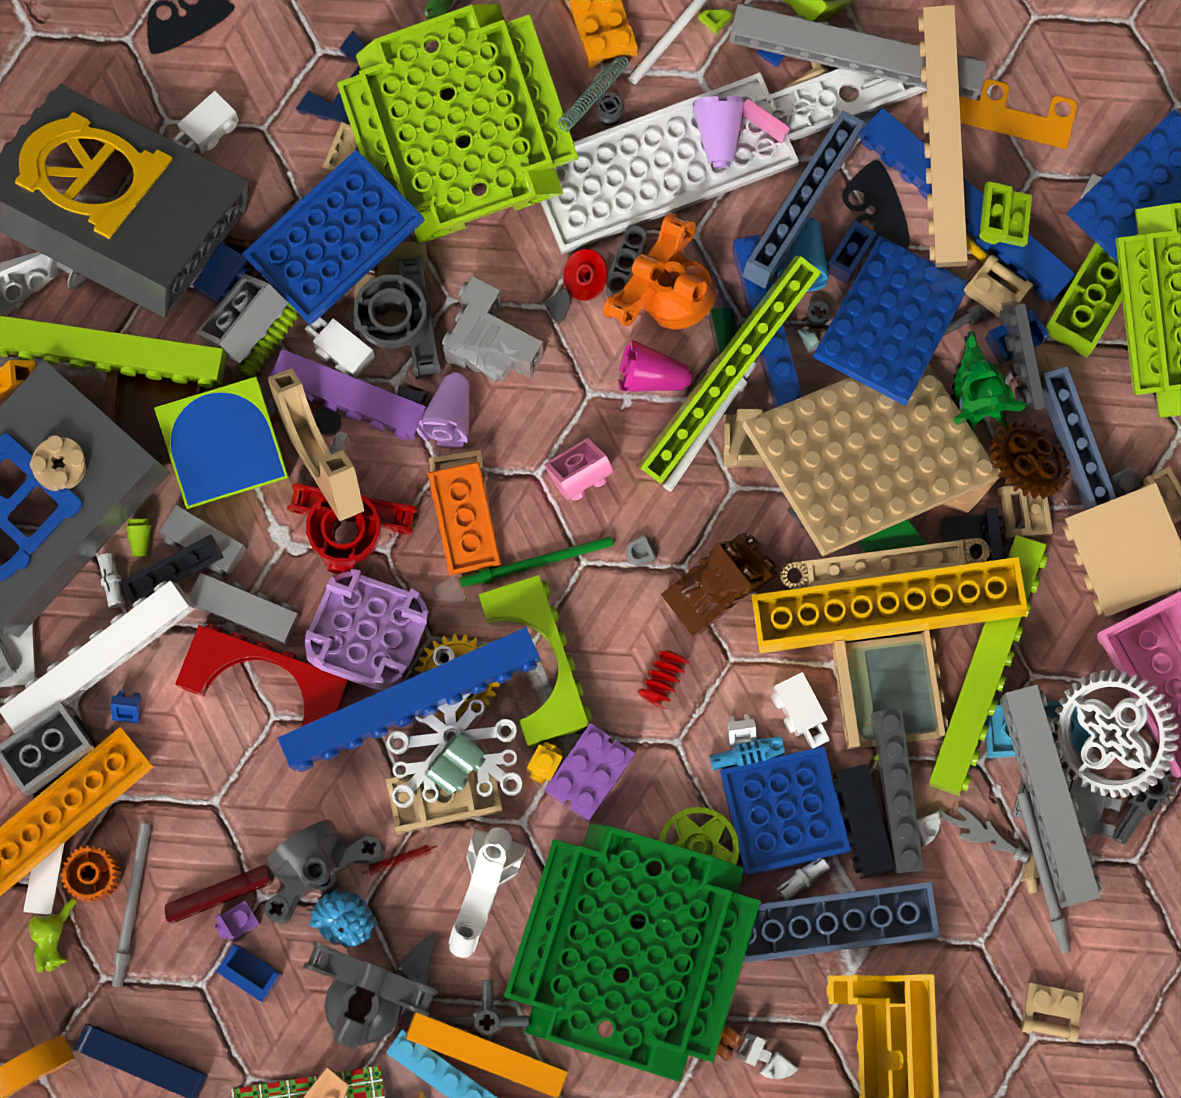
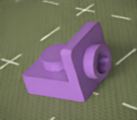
M246 900L226 913L215 917L218 922L215 928L221 938L227 937L232 942L260 925Z

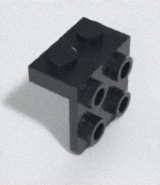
M987 508L983 514L944 517L941 520L943 542L979 538L986 541L989 545L990 556L985 562L1001 560L1003 557H1006V543L1001 541L1000 531H1003V517L998 515L997 508ZM974 544L970 547L969 554L973 559H977L982 555V548L979 544Z

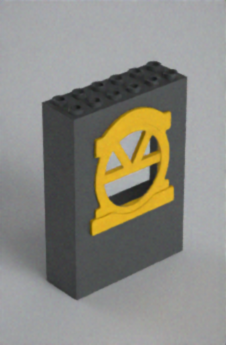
M61 83L54 91L48 93L42 106L33 111L30 120L25 125L23 124L19 127L16 136L11 142L8 141L3 146L0 154V232L164 318L246 213L248 180ZM78 139H96L105 143V145L91 160ZM67 142L83 168L48 167L45 165V162L55 147ZM115 149L122 152L128 158L133 168L134 176L130 188L124 195L116 200L102 204H87L74 201ZM47 177H77V179L64 194H61L50 184Z

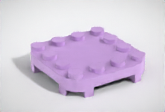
M351 569V572L331 577L309 631L307 630L305 650L307 660L322 671L373 689L385 690L397 685L406 677L425 632L428 619L426 603L420 597V593L411 588L410 592L371 579L361 575V570Z

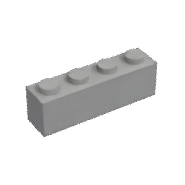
M209 572L208 575L199 574L188 598L195 608L284 646H288L300 620L299 615L295 612V607L283 602L280 606L271 602V597L257 592L256 596L247 592V587L233 582L231 586L222 582L224 578L215 573Z

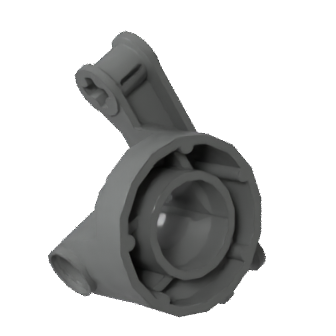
M418 254L416 258L402 260L400 257L396 258L399 275L384 274L371 279L360 289L354 301L353 321L356 337L366 338L370 343L381 348L397 349L410 344L415 379H420L422 375L435 373L439 376L441 375V369L435 343L433 318L428 299L422 254ZM391 310L399 312L407 310L405 320L399 325L388 327L383 323L382 325L378 323L377 315L379 314L384 315Z
M330 820L317 822L296 833L278 846L267 858V865L275 877L281 878L286 888L266 902L264 909L266 916L274 923H287L292 918L300 899L315 889L323 894L336 890L339 884L337 875L351 865L375 864L379 862L384 855L383 845L374 836H364L346 848L340 839V833ZM370 844L374 847L375 852L372 855L367 852L366 848ZM331 875L330 883L326 886H320L325 884ZM277 905L283 907L281 909L283 914L280 916L276 914L275 907Z
M313 941V951L308 963H304L303 967L335 979L327 990L324 1004L327 1022L333 1029L334 1041L354 1049L357 1048V1045L361 1046L380 1041L390 1034L400 1018L402 1006L429 1017L430 1012L428 1009L434 995L438 994V990ZM359 987L376 993L375 997L371 999L373 1004L372 1010L364 1017V1024L348 1017V1013H350L349 1000L358 992ZM425 993L424 998H423V1000H422V1003H421V1005H419V1004H420V1001H421V999H422V996H423V994Z

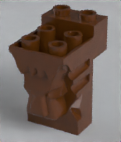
M742 533L731 541L718 542L710 550V556L700 560V566L692 567L686 575L661 594L692 636L701 634L746 596L755 594L778 575L774 570L776 568L775 563L769 556H763L758 549L760 547L758 541L751 534Z

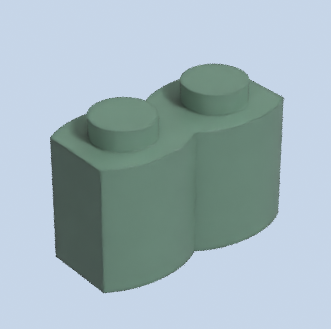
M458 730L427 767L425 776L448 794L452 795L455 791L459 793L468 782L466 776L472 770L476 772L483 765L485 750L462 731Z

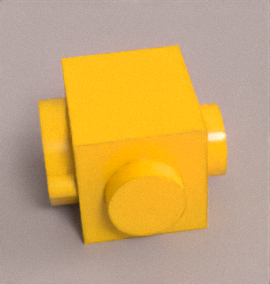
M545 741L542 745L539 744L527 766V772L531 773L529 777L540 784H544L545 781L549 783L563 762L564 751Z

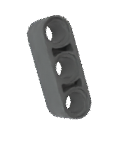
M630 226L623 234L606 282L608 298L619 292L611 288L612 284L621 283L625 287L633 276L632 266L625 268L619 263L622 260H629L634 263L635 259L645 251L647 235L640 226ZM631 237H638L641 242L635 245L631 244L628 240Z

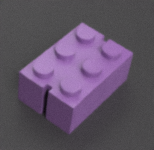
M592 723L589 724L544 789L547 795L563 806L567 804L568 800L571 801L569 810L588 823L635 757L633 751L618 741L614 740L611 744V736Z

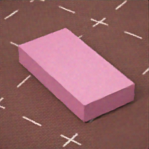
M746 100L742 116L780 143H783L788 137L789 126L752 100Z

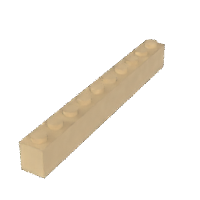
M955 5L923 7V16H918L919 32L924 31V41H919L920 57H925L926 65L921 67V82H926L927 92H922L923 108L928 107V117H923L924 133H929V143H924L925 159L930 158L931 168H926V184H931L932 194H927V208L933 209V219H928L929 235H934V245H929L930 261L935 260V267L967 266Z

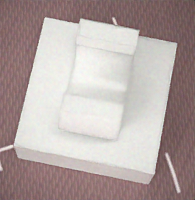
M744 714V720L734 721V716H730L729 722H727L730 747L756 740L754 719H750L748 714Z
M746 1033L735 1058L755 1066L757 1060L768 1063L772 1053L763 1049L766 1040Z

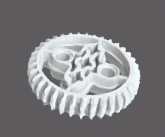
M1114 669L1109 675L1107 670H1103L1100 672V675L1094 672L1090 674V678L1087 676L1082 677L1081 683L1075 682L1072 684L1073 690L1068 689L1065 691L1067 698H1060L1059 703L1063 707H1057L1054 710L1060 715L1052 720L1058 725V727H1054L1055 732L1053 733L1058 734V737L1054 739V743H1059L1064 757L1060 759V763L1064 764L1067 762L1069 765L1066 768L1068 773L1071 771L1075 772L1073 780L1083 779L1081 787L1091 784V792L1094 793L1100 788L1102 796L1107 795L1109 791L1111 797H1117L1119 792L1122 797L1129 796V792L1132 795H1137L1139 789L1144 792L1149 789V785H1156L1158 783L1157 778L1162 779L1165 776L1163 770L1167 771L1171 768L1168 761L1175 760L1176 756L1170 751H1175L1179 747L1177 744L1172 743L1173 740L1179 739L1180 736L1172 733L1173 729L1178 728V724L1170 722V719L1174 718L1176 714H1168L1166 709L1170 708L1171 704L1169 702L1162 704L1161 702L1165 694L1161 693L1156 696L1154 693L1157 691V686L1154 685L1148 689L1147 679H1143L1138 683L1139 675L1134 674L1129 679L1128 671H1123L1119 675L1118 670ZM1103 687H1121L1134 692L1140 698L1130 697L1123 699L1112 709L1099 699L1086 700L1084 696L1093 690ZM1146 703L1153 711L1160 731V747L1154 761L1151 755V745L1138 733L1148 719ZM1075 707H1077L1079 723L1091 734L1082 747V761L1077 755L1071 739L1070 725ZM1128 707L1136 712L1135 720L1129 718L1127 714ZM1093 710L1096 712L1095 720L1092 718ZM1113 729L1117 731V733L1115 734L1117 738H1114L1112 736L1114 733ZM1094 747H1097L1101 750V759L1095 757L1093 752ZM1134 747L1138 750L1136 752V757L1132 754L1134 752ZM1117 758L1130 768L1137 769L1143 767L1146 771L1131 779L1111 780L1097 775L1090 768H1106Z

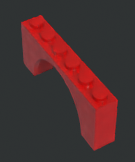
M209 623L206 627L198 625L175 683L180 689L204 697L212 682L222 672L234 665L247 661L273 663L289 672L300 687L304 701V716L301 727L341 710L351 684L350 680L322 671L308 660L305 663L296 660L297 655L284 650L281 651V654L271 651L272 646L259 641H257L256 645L246 642L247 637L234 632L229 636L221 633L222 628Z

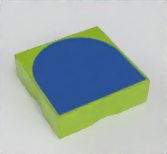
M258 377L246 379L154 408L186 509L289 478L280 445L275 437L269 418L268 407Z

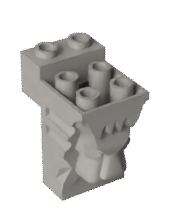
M472 276L469 283L464 282L458 294L460 296L461 310L455 318V323L457 324L452 332L449 330L442 341L446 362L464 369L468 366L475 372L483 373L494 383L505 380L513 370L531 378L543 358V342L497 318L496 315L502 307L500 290Z

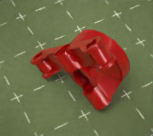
M299 483L292 484L294 491L291 504L287 506V510L295 514L308 515L306 519V535L312 549L321 557L324 565L327 566V571L339 575L351 572V569H354L355 563L365 560L377 547L381 537V527L399 534H413L411 527L414 514L418 511L417 507L361 495L364 511L344 519L355 522L358 533L350 543L337 544L335 532L341 525V521L335 515L320 488Z

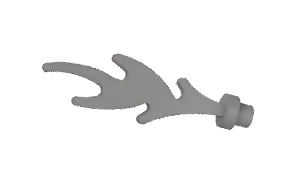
M961 807L957 811L965 817V821L954 819L941 809L938 810L940 816L949 823L970 831L969 834L961 833L959 835L961 839L974 843L995 841L996 845L990 847L991 851L1001 850L1013 854L1012 859L1016 862L1020 860L1026 863L1030 853L1024 851V847L1021 845L1016 849L997 833L990 821L985 823L987 829H984L982 824L971 813Z

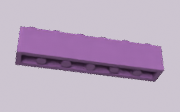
M284 349L281 350L270 377L293 368L303 385L307 402L312 403L314 400L322 403V407L334 412L339 410L346 413L345 416L353 421L360 422V420L369 422V426L378 431L384 432L386 429L394 432L393 435L400 440L408 441V439L416 441L418 437L416 429L419 420L426 410V406Z

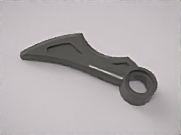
M432 933L418 943L404 958L396 972L406 979L429 987L430 963L437 934ZM425 993L423 994L419 1005H421ZM430 1004V1007H429V1009H428V1011L430 1012L429 1018H432V1019H434V1020H437L435 1017L431 1016V1004ZM406 1008L404 1016L410 1025L415 1012Z

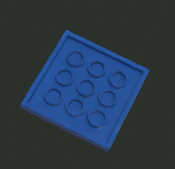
M824 746L719 771L732 825L739 840V854L745 876L851 851Z

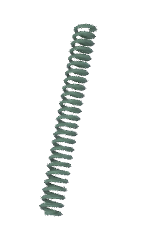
M617 56L564 115L561 116L558 120L561 130L565 132L570 131L585 112L612 85L614 80L629 66V61L624 56ZM560 122L565 128H567V130L561 127Z

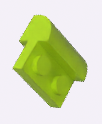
M988 181L984 185L979 237L983 241L994 245L998 242L1021 247L1027 245L1032 195L1012 191V186Z

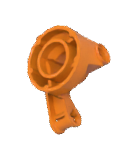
M670 213L664 218L658 241L648 255L640 254L635 259L632 266L633 276L623 290L606 300L603 306L604 316L608 318L614 317L620 320L622 325L629 326L635 321L644 307L652 319L661 327L677 330L688 328L700 322L710 312L716 300V285L704 266L697 261L685 259L682 253L695 235L696 225L693 221L679 219L675 213Z

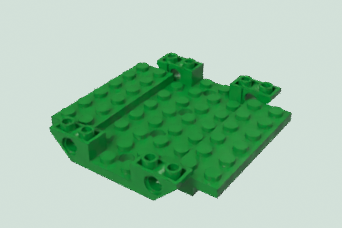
M589 823L582 847L553 839L504 994L505 998L533 1006L529 1016V1027H526L524 1033L680 1083L689 1056L714 1063L761 905L760 900L737 894L744 868L699 852L614 827ZM654 861L660 862L662 865L661 873L657 876H650L647 870L649 864ZM637 914H642L646 918L645 926L639 930L634 929L631 924L632 918ZM622 967L627 968L630 973L629 979L625 983H618L615 978L616 971ZM604 1021H609L613 1025V1032L608 1037H602L599 1033V1026Z

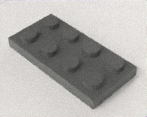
M1013 301L1002 303L1000 320L1007 330L1008 336H1005V345L1012 355L1013 361L1010 362V370L1013 377L1016 376L1018 386L1015 387L1017 401L1025 402L1026 407L1035 410L1044 408L1045 402L1026 306L1024 303Z

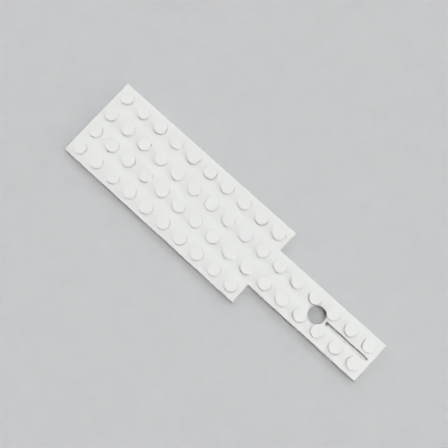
M840 68L769 94L761 74L757 73L573 142L579 159L552 168L556 169L564 194L540 203L561 254H565L623 232L630 226H639L798 166L799 161L791 142L832 127L842 110L855 117H859L925 92L927 89ZM849 85L858 90L859 96L853 102H846L841 99L839 90L843 86ZM719 96V98L727 99V96H739L743 98V103L750 99L788 125V137L783 143H780L742 116L734 162L729 163L727 168H714L713 164L708 163L693 110V102L696 99Z

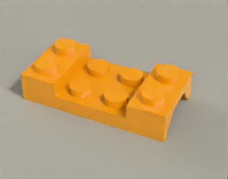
M568 0L589 69L594 68L604 59L615 56H637L638 47L631 25L628 24L621 0Z

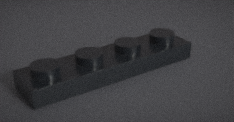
M212 534L122 580L121 583L132 604H134L137 600L143 597L148 598L155 593L154 588L164 581L176 583L224 557Z

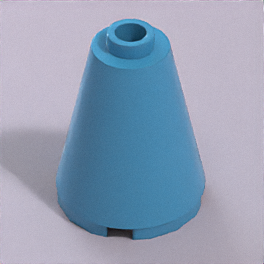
M810 217L777 269L778 279L795 255L807 260L821 271V274L807 292L817 291L825 287L829 278L822 225L815 218Z

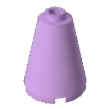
M719 96L699 98L693 102V110L708 163L713 164L714 168H727L729 163L734 162L744 106L742 97L727 96V99L719 98Z
M452 373L443 379L418 422L416 430L418 435L429 442V438L437 441V446L445 448H460L464 442L467 443L469 438L470 383L464 375Z

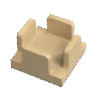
M737 409L736 414H723V468L767 467L742 426L745 420L762 414L763 409Z

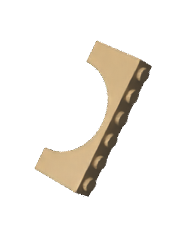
M293 368L268 377L279 422L339 521L363 512L364 507L355 468L344 450L334 454L330 453L311 413L303 385Z

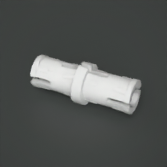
M106 553L97 557L102 575L100 580L101 586L105 588L108 608H118L125 605L120 584L122 578L121 575H118L114 553Z
M822 858L813 860L803 869H797L795 871L796 874L779 886L777 890L788 901L805 887L807 889L811 887V883L828 871L830 867Z

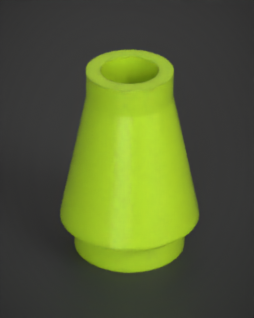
M129 519L128 526H125L132 557L148 556V545L152 525H149V519Z

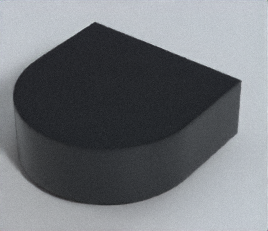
M319 406L315 422L320 434L326 437L336 435L342 425L340 416L337 412Z

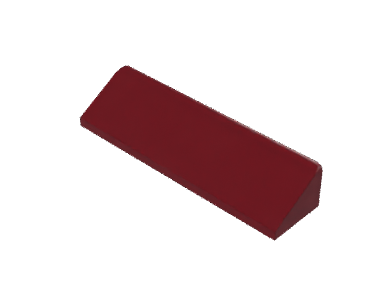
M262 865L167 903L165 905L166 921L174 924L271 885L273 881L267 866Z

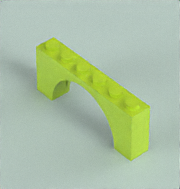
M537 575L478 594L487 624L511 621L527 625L539 632L549 642L556 655L558 676L552 694L540 709L528 717L519 720L528 749L539 744L541 745L544 741L550 742L586 730L589 726L588 722L592 721L588 705H582L580 696L584 695L579 680L574 681L572 671L576 670L572 656H566L563 647L567 646V641L563 630H557L555 622L559 621L555 605L549 606L547 597L551 596L547 581L541 582L540 576Z

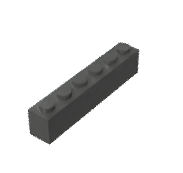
M902 708L875 711L871 714L878 758L877 763L887 836L895 865V870L892 872L893 874L924 871Z

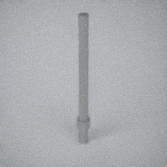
M1028 792L1017 794L1051 917V921H1049L1052 932H1055L1060 953L1071 951L1065 931L1068 927L1065 918L1061 916Z
M140 823L118 952L114 953L113 959L115 969L112 986L123 987L126 966H129L131 955L128 953L149 840L150 824Z

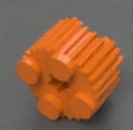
M86 845V847L81 846L80 850L74 849L75 853H71V858H66L68 862H64L66 867L62 868L63 873L60 874L63 877L61 882L65 883L63 887L67 888L68 893H71L73 897L86 902L102 901V898H108L107 895L112 896V893L117 891L120 885L119 880H121L119 878L121 872L118 871L121 867L117 865L119 862L115 860V856L96 846ZM90 868L96 871L94 879L86 878V874L90 873Z

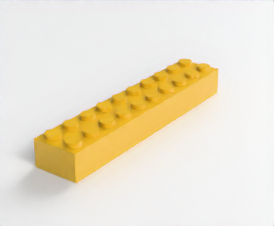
M1019 557L751 595L760 653L831 644L834 641L841 640L852 641L1023 617L1027 613Z

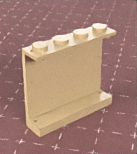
M1156 483L1065 518L1066 526L1062 527L1068 542L1073 540L1077 550L1072 552L1077 565L1083 564L1087 574L1083 575V579L1088 591L1093 589L1097 599L1093 600L1098 615L1104 614L1105 619L1113 614L1181 588V541Z

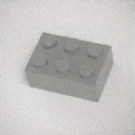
M243 274L196 334L210 347L222 348L228 358L240 363L250 355L251 349L257 341L266 335L268 328L274 320L283 314L288 302L269 283Z
M59 702L0 744V762L21 792L30 797L79 762L95 746L67 706Z

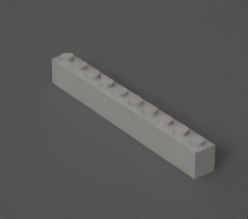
M738 4L729 40L730 43L927 89L926 82H921V67L926 65L925 57H920V45L907 44L901 39L890 40L881 38L880 35L875 33H860L849 27L838 28L823 21L817 23L809 21L802 16L791 17L783 15L777 10L766 11L758 9L751 4ZM957 55L959 96L976 100L981 91L987 62L973 56L962 57Z

